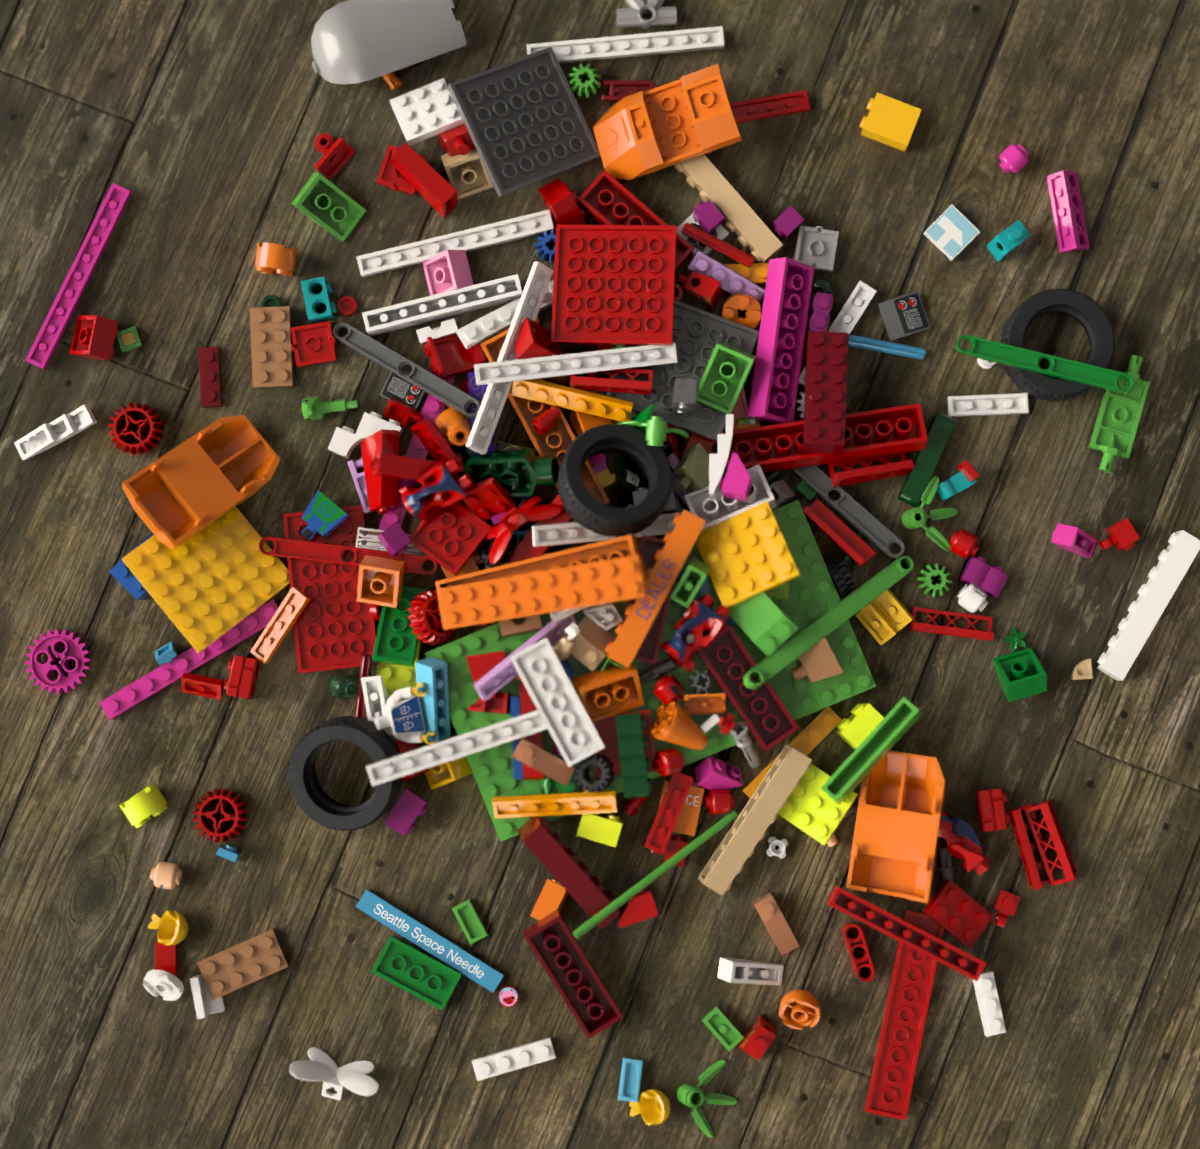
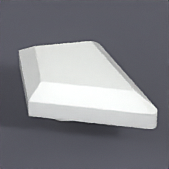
M613 603L583 611L585 615L605 631L623 621Z

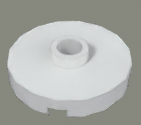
M151 970L144 977L143 985L145 989L153 996H163V999L166 1001L179 999L184 991L182 982L169 972Z

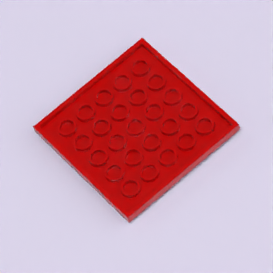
M556 224L551 343L673 346L677 225Z

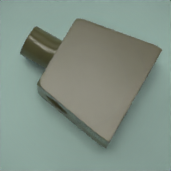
M700 443L689 447L674 469L675 475L679 478L675 486L680 492H685L686 490L694 492L709 484V455Z

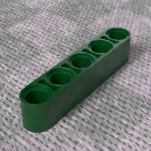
M937 411L926 433L928 439L925 450L918 451L913 462L914 468L908 474L899 493L898 500L913 507L918 506L953 430L956 419Z

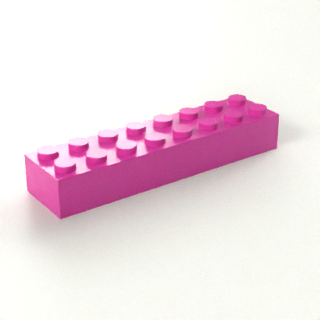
M787 257L769 260L756 352L757 357L755 359L748 417L771 424L788 423L794 420L814 267Z

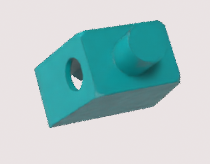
M1017 220L998 234L986 247L997 262H999L1025 243L1031 235L1021 221ZM998 243L1002 245L1003 250L999 248Z

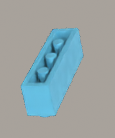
M428 657L415 662L416 684L423 682L424 686L418 687V690H427L424 696L419 697L426 731L423 732V735L430 731L435 732L436 735H428V740L436 741L435 743L451 738L447 662Z

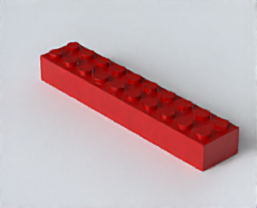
M919 403L846 414L843 454L802 452V420L733 430V441L729 458L731 459L733 453H737L746 470L759 464L762 472L766 473L925 450L928 439Z

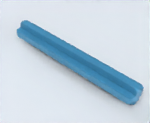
M849 335L848 346L920 360L924 359L926 353L924 348L856 335Z

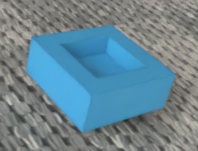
M172 641L154 651L155 660L159 666L163 663L171 662L177 656L176 646Z
M226 844V846L219 847L216 855L237 862L242 853L237 851V847Z

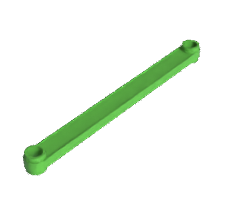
M908 556L899 557L744 675V685L749 689H756L910 573L914 566L913 560ZM901 563L905 564L906 569L902 568ZM750 675L756 677V684L750 680Z

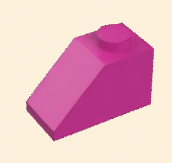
M1058 523L1052 534L1051 542L1062 549L1091 559L1097 540L1078 527Z

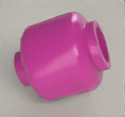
M1019 143L1017 145L1011 144L999 155L1001 161L999 166L1006 173L1011 171L1016 174L1028 164L1029 153Z

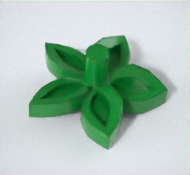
M1011 627V636L1005 637L1003 641L1011 643L1010 650L1012 652L1017 646L1026 647L1025 642L1021 640L1025 637L1026 632L1017 634L1016 630Z

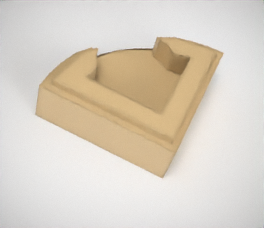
M1092 659L1079 662L1072 672L1071 680L1093 679Z

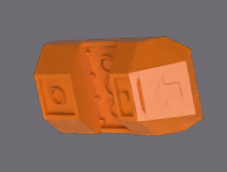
M719 64L680 77L681 79L646 92L641 91L624 97L612 106L593 125V131L605 171L613 178L632 180L742 141Z
M245 415L220 417L124 481L122 488L135 512L156 538L174 550L217 518L260 490L271 480L281 459Z
M889 751L861 781L846 885L847 889L874 892L924 903L930 902L945 780L937 758Z

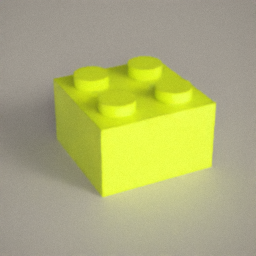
M858 703L850 711L852 715L847 719L844 718L837 725L839 729L836 733L853 749H857L884 719L869 703Z
M600 813L582 814L576 836L616 847L623 822L619 820L620 816L608 813L607 816Z

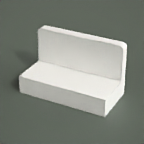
M202 974L190 978L197 1019L206 1018L208 1015L225 1011L223 996L212 1000Z

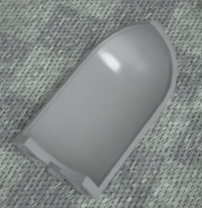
M348 0L325 11L315 24L311 37L314 58L312 66L315 73H319L323 79L330 83L342 85L355 84L375 79L466 46L467 42L460 20H455L452 9L455 8L452 0Z

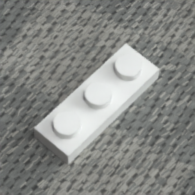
M992 971L983 972L978 981L973 980L984 1034L987 1037L1006 1033L994 974Z

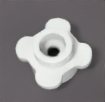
M770 837L768 839L769 848L766 850L767 855L770 857L773 855L778 856L781 859L784 858L788 841L786 839L779 840L775 837Z

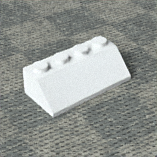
M759 464L747 469L752 480V487L747 502L723 497L719 488L714 499H709V486L684 496L691 513L706 521L700 532L766 501L771 509L777 507Z

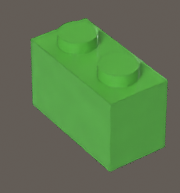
M694 557L670 598L688 608L710 572L711 567Z

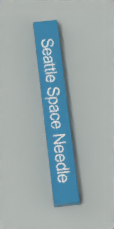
M366 889L356 905V908L494 993L504 976L500 971Z

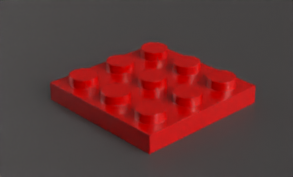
M446 493L442 495L443 499H448L450 497ZM456 501L443 508L440 505L434 506L430 510L427 519L422 520L409 539L412 545L456 577L486 539L492 527Z
M650 710L616 714L640 713V717L644 716L646 729H642V737H647L648 749L644 750L645 758L649 757L650 770H647V772H655L656 770L653 767V760L655 759L653 735L649 733V728L652 725ZM615 715L592 724L605 748L594 754L604 755V758H609L611 760L609 763L614 765L612 767V771L615 770L613 776L622 775L616 721ZM594 765L595 777H601V769Z

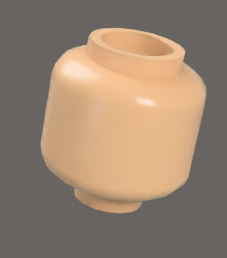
M162 861L157 864L156 868H152L150 879L154 880L155 887L172 890L176 885H180L182 869H179L176 863Z

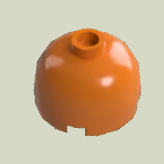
M797 989L789 991L781 1000L779 1017L782 1018L784 1025L792 1029L804 1030V1026L809 1025L812 1028L820 1019L819 1002L807 990Z

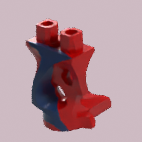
M456 458L447 462L443 459L417 479L423 485L422 487L417 489L415 485L411 487L404 486L399 491L409 513L415 518H421L424 521L429 515L427 510L437 505L443 508L462 499L473 483V479L468 473H465L460 478L455 472L461 469L462 466ZM436 476V480L431 483L427 481V478ZM448 492L450 497L443 499L442 494ZM432 493L434 498L427 500L425 495Z
M707 593L699 601L696 598L693 599L683 617L677 622L675 629L678 631L673 639L669 642H664L660 646L671 660L682 667L687 673L695 667V663L692 661L694 653L702 646L708 648L713 640L727 628L725 621L730 615V611L723 605H720L715 612L710 610L715 600ZM706 630H710L709 636L704 637L703 633ZM690 634L695 636L692 644L687 642V636Z
M942 811L938 837L946 839L948 851L952 856L964 860L963 866L967 872L974 869L979 875H982L989 869L987 863L990 861V858L984 853L985 846L981 844L976 831L964 819L952 818L945 811Z

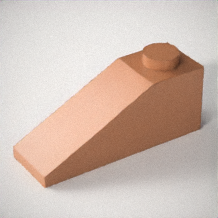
M522 738L512 755L513 758L565 786L576 769L573 766L568 767L566 762Z
M770 892L752 902L782 956L799 947L796 938Z

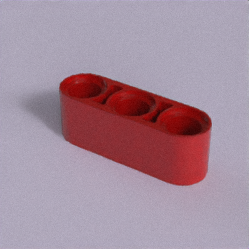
M847 922L842 927V935L853 971L859 980L869 982L874 978L875 970L862 929L854 922ZM851 927L857 929V934L854 937H848L847 931ZM862 947V955L859 957L854 956V949ZM862 967L869 968V973L866 976H860L859 974Z

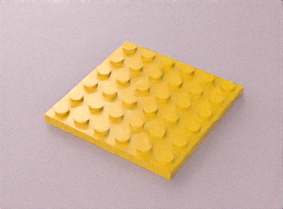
M236 506L174 550L160 542L153 535L122 558L124 564L198 654L290 585L288 569L277 556L265 555L260 551L259 543L262 537ZM265 542L263 545L266 552L272 551Z

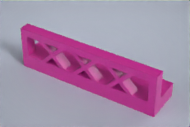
M1062 170L1047 176L1059 252L1065 254L1074 250L1085 251L1090 249L1077 172Z

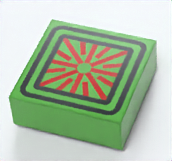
M135 326L117 333L122 352L143 346Z

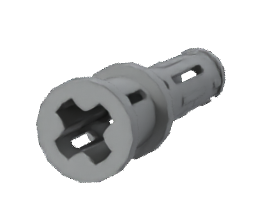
M736 722L733 730H730L732 737L735 738V744L742 749L749 766L757 768L761 764V759L752 744L753 737L748 732V726L744 722Z

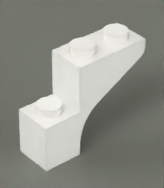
M371 411L368 414L364 412L356 434H354L355 430L343 426L342 429L336 427L328 450L349 459L352 451L361 441L379 430H398L399 437L404 430L400 427L401 423L389 419V421L381 419L382 415Z

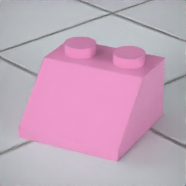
M446 250L423 263L430 296L474 285L465 250Z

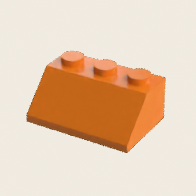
M632 663L629 668L612 665L604 668L602 672L600 669L572 679L574 690L592 723L644 705L638 671Z

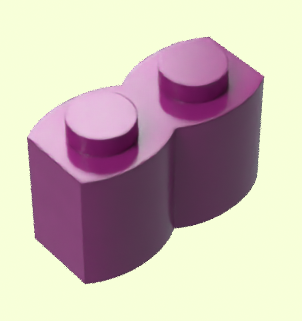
M817 292L810 307L811 317L807 324V333L808 331L826 332L830 324L829 313L833 306L832 294Z
M982 557L970 558L959 580L968 585L972 583L983 589L988 596L997 598L1009 577L1005 574V570L998 566H989L987 564L988 561Z

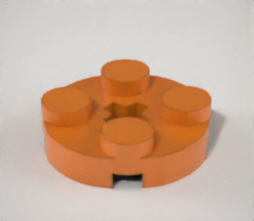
M736 293L731 295L724 302L722 309V318L752 329L758 326L762 316L760 303L751 294ZM741 309L743 311L744 309H746V316L738 317L737 310Z

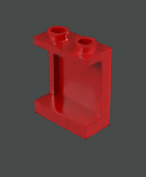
M457 334L432 340V337H427L426 345H424L425 354L427 357L430 356L432 362L430 363L432 373L436 374L440 379L474 371V364L486 362L480 343L466 350Z

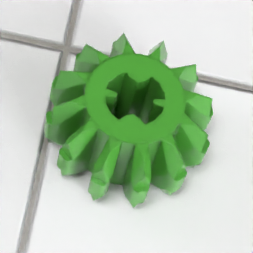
M581 63L579 64L580 69L572 68L573 73L568 75L570 79L568 84L572 87V93L578 92L579 98L582 97L583 93L589 98V92L596 94V88H600L601 83L599 80H601V75L597 74V68L591 69V64L584 68ZM584 78H587V79H588V80L585 81V83H582V82H581V81L584 80Z
M935 563L933 568L928 564L926 565L927 571L920 570L924 577L917 578L918 581H923V584L918 587L919 589L926 588L923 593L924 595L931 591V597L934 598L936 593L939 596H943V590H950L945 584L952 583V580L946 579L951 573H943L946 569L945 566L939 569L938 563ZM937 576L938 580L936 581H939V583L932 584L931 581L933 580H931V577Z

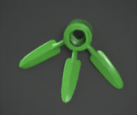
M651 416V420H647V423L639 421L618 423L625 426L646 427L645 440H647V445L664 446L667 432L677 433L687 439L689 438V434L681 429L667 428V422L663 421L664 417Z
M935 476L921 497V506L905 511L902 515V523L908 529L924 528L926 535L945 551H950V544L935 527L931 526L928 528L925 525L927 518L935 521L958 514L956 508H940L930 510V514L926 515L923 508L925 504L929 505L932 502L939 486V477Z
M720 1060L706 1069L699 1076L700 1082L696 1087L690 1084H683L677 1091L678 1101L694 1109L692 1111L694 1120L703 1133L710 1138H713V1131L699 1106L703 1104L704 1100H706L707 1104L735 1105L738 1102L734 1097L720 1093L708 1092L707 1096H704L702 1090L699 1089L702 1085H707L725 1066V1060Z

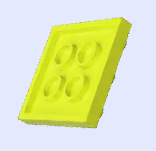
M811 764L809 770L803 773L799 779L797 788L789 794L787 803L780 808L777 814L825 846L858 797V794L852 791L840 805L837 804L821 789L831 776Z

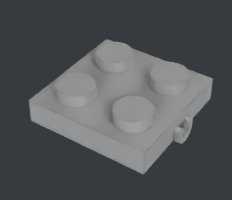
M800 225L794 260L814 267L815 271L832 272L839 231L826 230L822 226L814 228Z

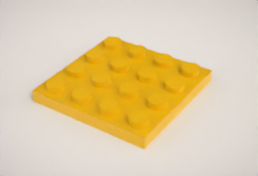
M767 501L700 532L695 541L704 563L711 567L709 575L722 605L727 609L800 576Z

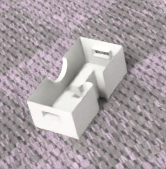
M453 318L441 322L439 327L431 329L430 326L416 330L421 346L424 347L427 337H432V340L454 335L457 334L458 328Z

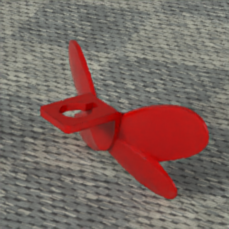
M535 496L522 504L518 509L513 507L500 518L501 522L496 524L487 534V539L495 538L490 550L489 562L496 564L502 558L509 545L513 531L522 524L554 518L562 513V506L558 504L537 506L541 497Z

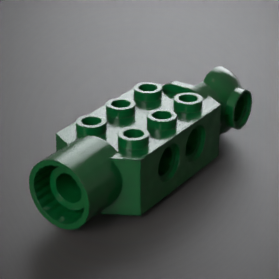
M532 449L495 451L494 453H486V455H475L473 453L464 467L465 473H468L473 479L471 485L494 477L502 488L506 487L508 489L510 497L532 496L538 485L558 484L559 463L556 456L537 457ZM457 473V475L460 478L464 475V473Z

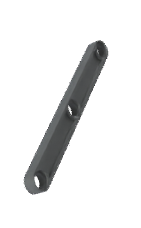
M343 322L334 327L333 334L341 343L468 418L476 419L481 404L475 398L349 324ZM342 328L348 329V334L345 337H339L338 335ZM405 366H412L410 374L404 375L402 373ZM471 404H476L478 406L477 411L473 414L468 413V407Z
M808 466L790 469L889 557L899 558L905 551L904 543L842 488L833 487L831 479L818 467ZM831 491L839 492L840 499L836 501L831 500L829 493ZM891 544H898L901 548L900 553H892L890 551Z

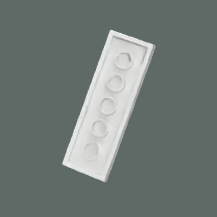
M547 638L510 656L513 665L568 767L605 748Z

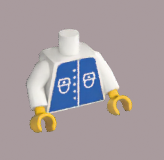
M418 682L415 688L412 686L396 690L387 700V704L382 706L383 716L374 720L377 730L386 728L388 734L394 735L395 739L407 743H422L425 741L426 744L431 745L436 742L428 740V735H436L435 732L430 731L423 735V732L426 731L419 697L424 696L427 690H418V687L424 686L423 682Z

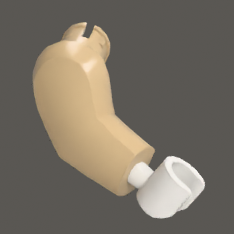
M575 623L565 629L569 636L564 635L557 645L551 646L559 662L569 658L576 643L573 638L580 633V629Z

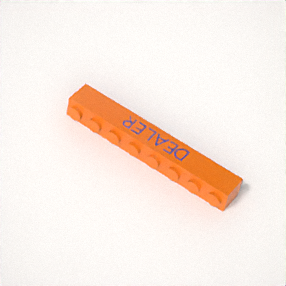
M683 510L682 514L677 513L672 522L675 524L673 531L668 530L663 539V542L666 543L663 550L658 549L653 558L657 562L653 568L649 567L646 572L649 595L637 598L634 605L629 604L624 613L628 616L624 623H619L615 631L618 634L615 641L610 640L605 650L608 652V658L627 668L630 667L706 522L704 519L686 510Z

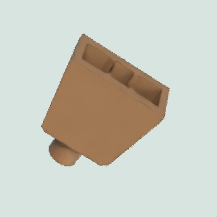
M826 638L821 639L797 658L800 665L790 670L795 681L806 676L810 683L843 673Z

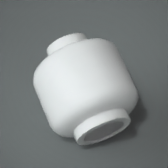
M972 583L970 585L965 584L957 595L959 598L958 604L970 613H975L977 610L982 611L988 604L986 601L987 593Z

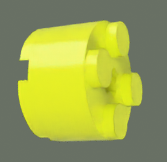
M153 783L119 806L131 825H135L137 829L151 819L150 815L156 817L168 808V803L156 784Z

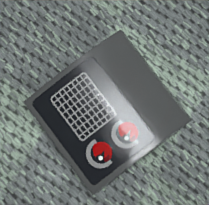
M918 291L878 304L890 341L906 338L931 329Z
M405 366L402 373L404 375L410 374L412 366ZM390 372L379 395L390 400V397H393L418 410L426 392Z

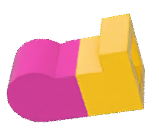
M598 454L588 459L603 489L620 482L617 473L610 474L606 466L604 454Z

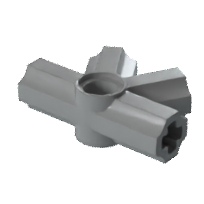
M625 0L629 8L617 9V27L649 29L652 26L676 25L677 9L676 6L662 7L665 0ZM648 14L651 16V19L645 20L642 15Z

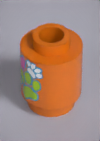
M750 417L736 418L733 430L760 427V420Z

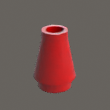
M552 406L534 418V422L531 425L540 435H544L550 431L557 418L561 415V412L555 406Z

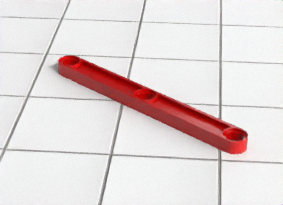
M264 537L259 543L260 551L269 556L359 567L364 556L369 555L405 561L404 572L432 575L438 569V563L428 556L404 553L399 556L397 553L392 557L388 551L275 537ZM268 540L274 543V549L270 552H266L263 548L264 543ZM347 550H351L354 553V559L350 562L345 561L343 558V554ZM427 560L434 562V569L430 572L425 571L423 568V564Z

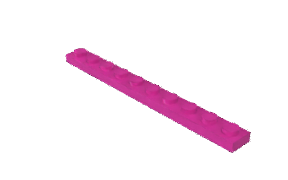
M112 183L25 361L46 370L132 195L131 191Z
M457 376L442 380L454 386ZM428 394L421 412L423 415L422 421L430 419V421L435 423L438 416L445 410L446 404ZM413 433L405 457L426 460L429 452ZM398 480V506L391 509L390 513L383 515L378 530L385 531L395 522L400 527L402 526L407 509L399 489L404 486H417V483Z
M275 599L262 605L198 654L192 647L175 657L171 662L161 665L99 702L109 720L114 719L181 679L184 672L191 673L266 628L279 608Z

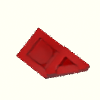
M390 397L383 413V417L401 423L402 427L407 426L408 423L419 422L423 419V415L417 410L393 397Z
M498 693V698L486 701L480 698L468 707V711L509 714L510 694Z

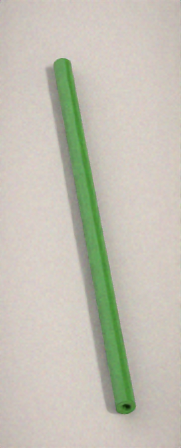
M733 810L576 929L573 932L574 936L578 939L735 820L738 817L737 813Z

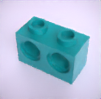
M324 276L301 281L308 320L311 324L335 319L334 313H337L335 301H331L330 294L333 293L331 282H327ZM322 286V292L314 294L313 290L315 287ZM325 305L326 311L322 314L317 313L318 307Z

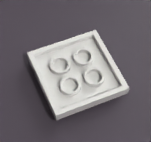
M444 78L389 100L409 146L464 124Z

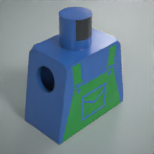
M318 490L302 516V519L308 525L301 534L310 541L318 532L322 536L327 537L350 516Z

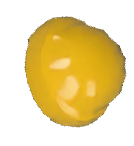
M171 910L166 911L161 918L153 914V922H150L148 925L149 929H158V942L167 946L177 945L184 940L189 928L183 914Z
M650 1089L642 1093L638 1103L629 1102V1106L632 1107L630 1116L641 1114L642 1119L649 1126L665 1122L671 1110L668 1097L656 1089Z

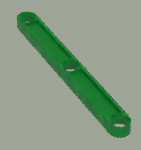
M963 335L956 342V350L962 355L1106 390L1125 393L1134 385L1133 378L1127 373L987 339ZM961 340H968L971 347L969 350L961 348ZM1041 359L1049 361L1050 366L1048 369L1040 367L1039 361ZM1120 378L1128 380V387L1126 389L1119 386L1118 381Z

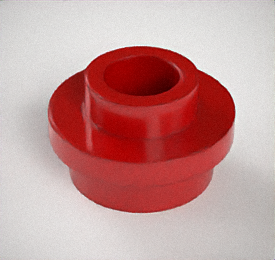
M323 133L316 137L314 144L317 151L325 154L334 144V139L331 135ZM323 140L328 141L327 145L322 146L321 142Z

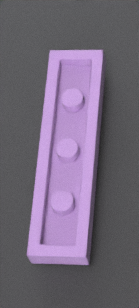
M700 250L696 251L687 266L692 271L720 281L722 289L731 294H751L758 301L765 294L764 288Z

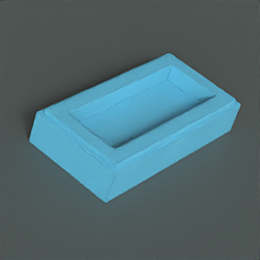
M623 1058L618 1100L638 1103L643 1067L642 1060Z

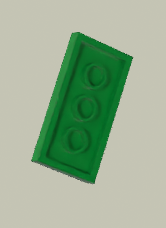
M403 586L402 598L397 608L382 606L372 656L373 662L413 667L418 639L417 634L412 633L413 627L409 626L411 620L407 618L410 616L408 609L411 607L410 602L414 600V597L421 592L427 591L426 589Z
M390 935L371 971L373 974L442 1011L462 975L456 969L393 935Z

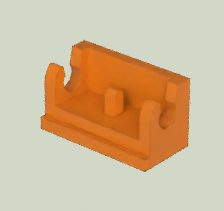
M725 693L683 695L684 710L688 715L724 714L726 712Z
M547 879L530 916L541 920L557 909L560 912L569 894L568 891L558 881Z

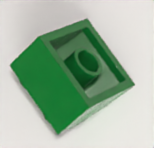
M1032 648L993 659L1001 689L1008 702L1047 691L1046 673Z

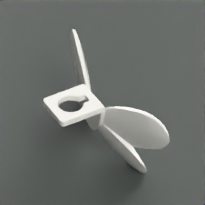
M315 1047L310 1048L307 1053L311 1060H298L291 1063L289 1067L290 1073L297 1079L324 1081L322 1096L341 1100L343 1086L362 1096L374 1095L379 1089L378 1083L373 1078L365 1075L373 1070L374 1065L372 1062L365 1060L355 1061L338 1068L327 1053ZM334 1087L338 1093H330L327 1089Z

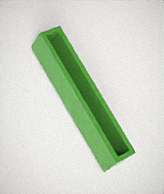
M903 697L827 780L821 789L840 805L921 717L922 713Z

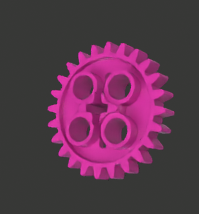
M55 629L54 633L52 630H47V636L40 633L41 640L33 639L36 645L28 646L32 652L25 653L27 657H30L29 661L24 662V664L30 665L26 672H32L29 679H36L35 686L42 684V691L48 688L49 693H54L55 689L57 694H62L63 690L65 693H69L70 687L77 689L76 683H84L81 677L89 676L85 670L91 669L87 662H91L92 659L87 658L86 655L90 654L91 651L84 650L88 644H80L83 638L77 637L75 639V632H71L68 635L69 632L66 629L62 633L60 629ZM61 642L65 644V650L62 653L58 650ZM44 653L48 655V661L45 664L41 661V656ZM57 658H61V660L59 661L60 665H56V662L58 661ZM71 659H74L76 662V667L73 670L69 668V661ZM54 670H57L59 673L56 681L52 679V672ZM64 670L67 671L68 677L65 676Z

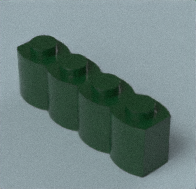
M640 713L615 715L624 797L649 796V791L653 790L652 778H647V770H650L649 757L645 758L644 750L648 749L647 737H642V729H646L644 716L640 717Z

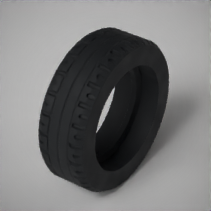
M1059 288L1037 293L1018 306L1009 316L1003 327L1000 343L1024 348L1025 332L1034 319L1045 313L1061 312L1077 320L1087 333L1090 343V354L1086 364L1109 369V365L1112 363L1115 339L1113 338L1114 332L1113 327L1110 325L1111 322L1099 304L1078 291ZM1004 365L1008 377H1011V381L1017 387H1020L1028 395H1033L1034 398L1041 400H1068L1081 395L1093 387L1065 379L1049 378L1041 373Z
M604 424L592 427L581 433L568 447L558 473V492L566 511L581 526L603 536L622 537L645 530L659 517L672 490V469L663 449L660 446L647 445V440H645L646 433L627 425ZM603 453H613L629 458L642 469L649 484L647 496L639 505L630 508H614L600 503L589 494L581 480L582 467L587 459Z
M353 716L331 718L310 730L295 746L290 758L288 771L290 789L298 806L309 818L319 823V825L331 828L332 830L338 829L339 831L362 829L376 822L393 806L402 789L403 776L378 784L374 795L367 802L358 806H347L331 799L321 788L315 772L316 756L325 745L336 740H346L357 744L369 754L374 763L400 755V752L397 751V746L388 733L383 729L377 730L375 724L360 717L354 718Z

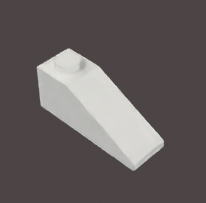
M382 675L361 678L367 719L374 724L375 718L383 716L382 706L387 704L389 699Z
M720 957L717 978L730 983L781 986L784 965Z

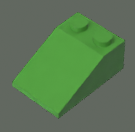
M317 172L313 173L291 203L342 242H344L366 212V209Z
M717 342L696 391V400L726 414H731L757 356L725 342Z
M766 592L728 608L733 620L767 656L771 655L798 629L797 623Z

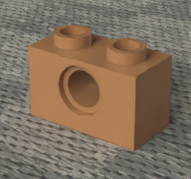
M540 614L525 616L526 619L522 624L515 623V618L500 620L502 637L506 638L541 630L543 625Z

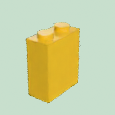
M877 92L875 98H870L866 109L870 111L867 117L863 116L859 127L863 129L860 135L905 151L922 109Z

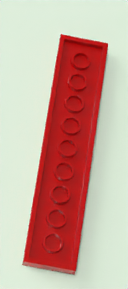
M905 909L903 920L942 940L944 928L925 913ZM899 941L864 1110L868 1113L906 1121L937 961Z

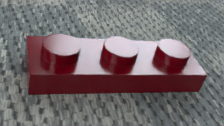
M198 348L201 407H222L220 348Z

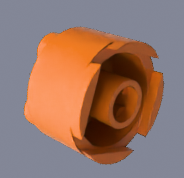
M257 243L256 271L273 275V271H276L281 276L292 277L293 273H295L298 248L291 247V249H287L285 245Z

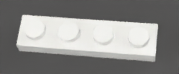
M549 1037L473 1059L472 1064L477 1081L555 1059L556 1055L551 1038Z

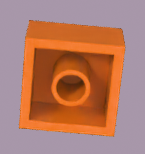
M365 555L359 565L357 601L397 608L402 598L405 561Z

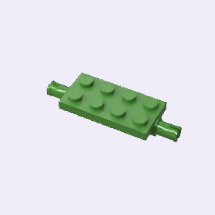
M1131 355L1127 372H1124L1131 375L1134 380V385L1129 391L1125 393L1106 389L1104 391L1088 447L1103 453L1099 471L1103 472L1105 470V473H1111L1116 456L1128 459L1150 386V382L1142 380L1139 375L1143 357L1137 358L1138 356ZM1120 378L1118 381L1119 386L1126 389L1128 387V380Z

